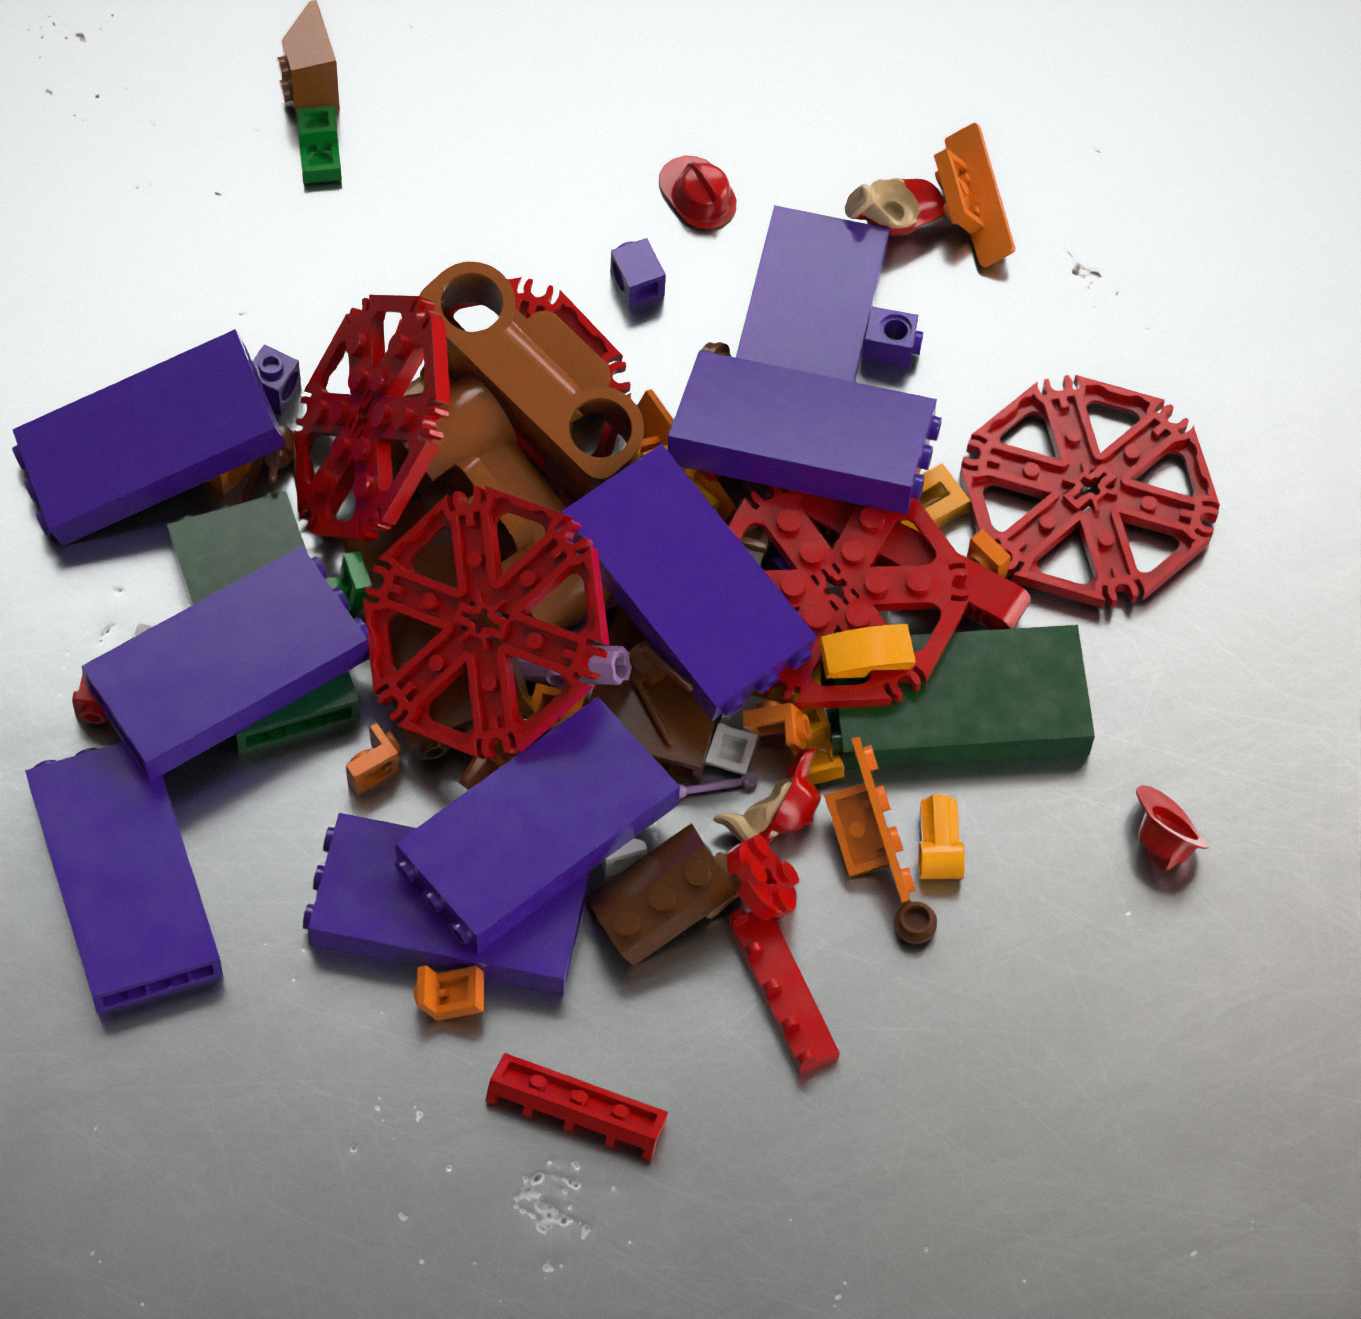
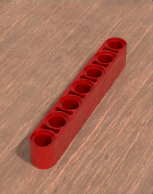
M781 488L782 493H785V489ZM768 492L764 500L772 499L773 496ZM812 494L804 496L800 501L804 512L818 531L824 534L822 536L830 545L837 542L857 506L855 503ZM898 521L873 567L927 565L935 560L936 555L920 532ZM959 554L966 564L967 579L965 582H954L952 586L959 590L969 589L968 608L963 616L989 630L1014 629L1031 602L1029 593L1016 583Z

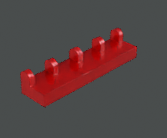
M738 909L729 915L728 928L798 1074L800 1075L839 1059L840 1052L775 918L769 921L763 920L752 911L746 913L745 909Z
M507 1053L503 1054L490 1078L485 1099L486 1102L495 1104L498 1097H502L524 1105L522 1115L530 1118L535 1110L565 1120L563 1130L571 1133L576 1125L607 1136L605 1145L614 1148L617 1140L642 1148V1159L651 1161L657 1142L666 1125L669 1112Z

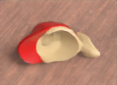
M894 177L891 179H877L870 186L862 183L848 196L844 210L846 216L850 219L866 220L868 224L890 228L889 236H902L910 234L919 227L940 218L944 213L945 203L938 188L930 181L918 178L901 179Z
M810 747L800 751L792 759L785 779L777 781L772 793L751 805L743 815L724 812L715 815L713 821L726 826L741 842L758 834L768 844L778 834L793 833L802 829L805 825H811L814 820L813 815L821 800L819 790L808 778L815 749Z

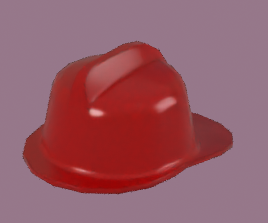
M692 155L673 158L662 167L659 173V186L665 197L687 224L698 229L713 230L723 227L732 220L736 212L737 198L730 186L727 175L719 167L713 165L707 159Z
M1141 785L1137 787L1136 795L1145 810L1138 832V840L1145 847L1148 857L1162 870L1169 871L1176 864L1185 862L1197 848L1208 849L1207 841L1198 833L1189 817L1177 803L1163 792L1151 786Z

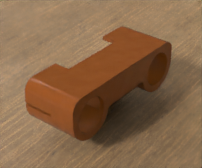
M466 261L454 264L442 271L423 288L419 296L431 300L436 305L434 312L442 314V320H445L449 375L455 381L468 373L477 377L501 405L512 427L546 459L544 469L577 501L639 459L644 436V422L638 406L623 392L609 387L611 372L606 362L556 314L548 311H539L526 319L515 308V295L508 279L496 268L481 262ZM476 303L492 310L498 316V319L486 329L471 332L453 326L445 318L443 312L458 304ZM577 409L583 415L597 412L622 436L627 445L620 452L609 457L600 458L585 454L577 448L570 436L569 423Z
M469 373L449 386L451 405L442 404L440 406L447 409L449 415L448 417H441L437 424V431L444 433V436L441 440H432V443L441 446L416 488L421 497L423 498L444 489L446 486L453 485L457 491L466 494L467 504L469 505L474 500L473 487L479 486L485 489V486L560 513L566 509L565 505L518 445L514 429L507 415L489 389L477 377ZM390 441L391 456L401 468L409 452V443ZM511 513L505 514L499 519L497 523L500 555L504 559L501 562L502 574L546 535L545 529L541 524ZM578 574L568 576L527 615L566 630L576 626L587 618L582 578ZM602 583L604 604L606 605L615 598Z

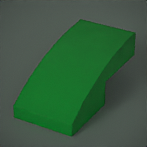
M335 105L296 108L303 183L342 180Z
M360 551L344 554L339 576L326 578L332 589L338 587L343 592L349 604L348 612L353 619L364 606L363 598L367 599L369 596L365 592L366 588H372Z

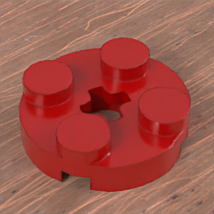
M754 835L750 839L739 843L728 852L727 869L731 877L737 873L742 886L736 889V891L754 914L767 921L776 917V921L794 911L797 903L794 886L799 883L798 874L790 863H782L761 835Z

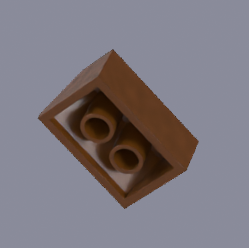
M691 823L586 897L598 921L620 954L634 966L736 895L737 888Z

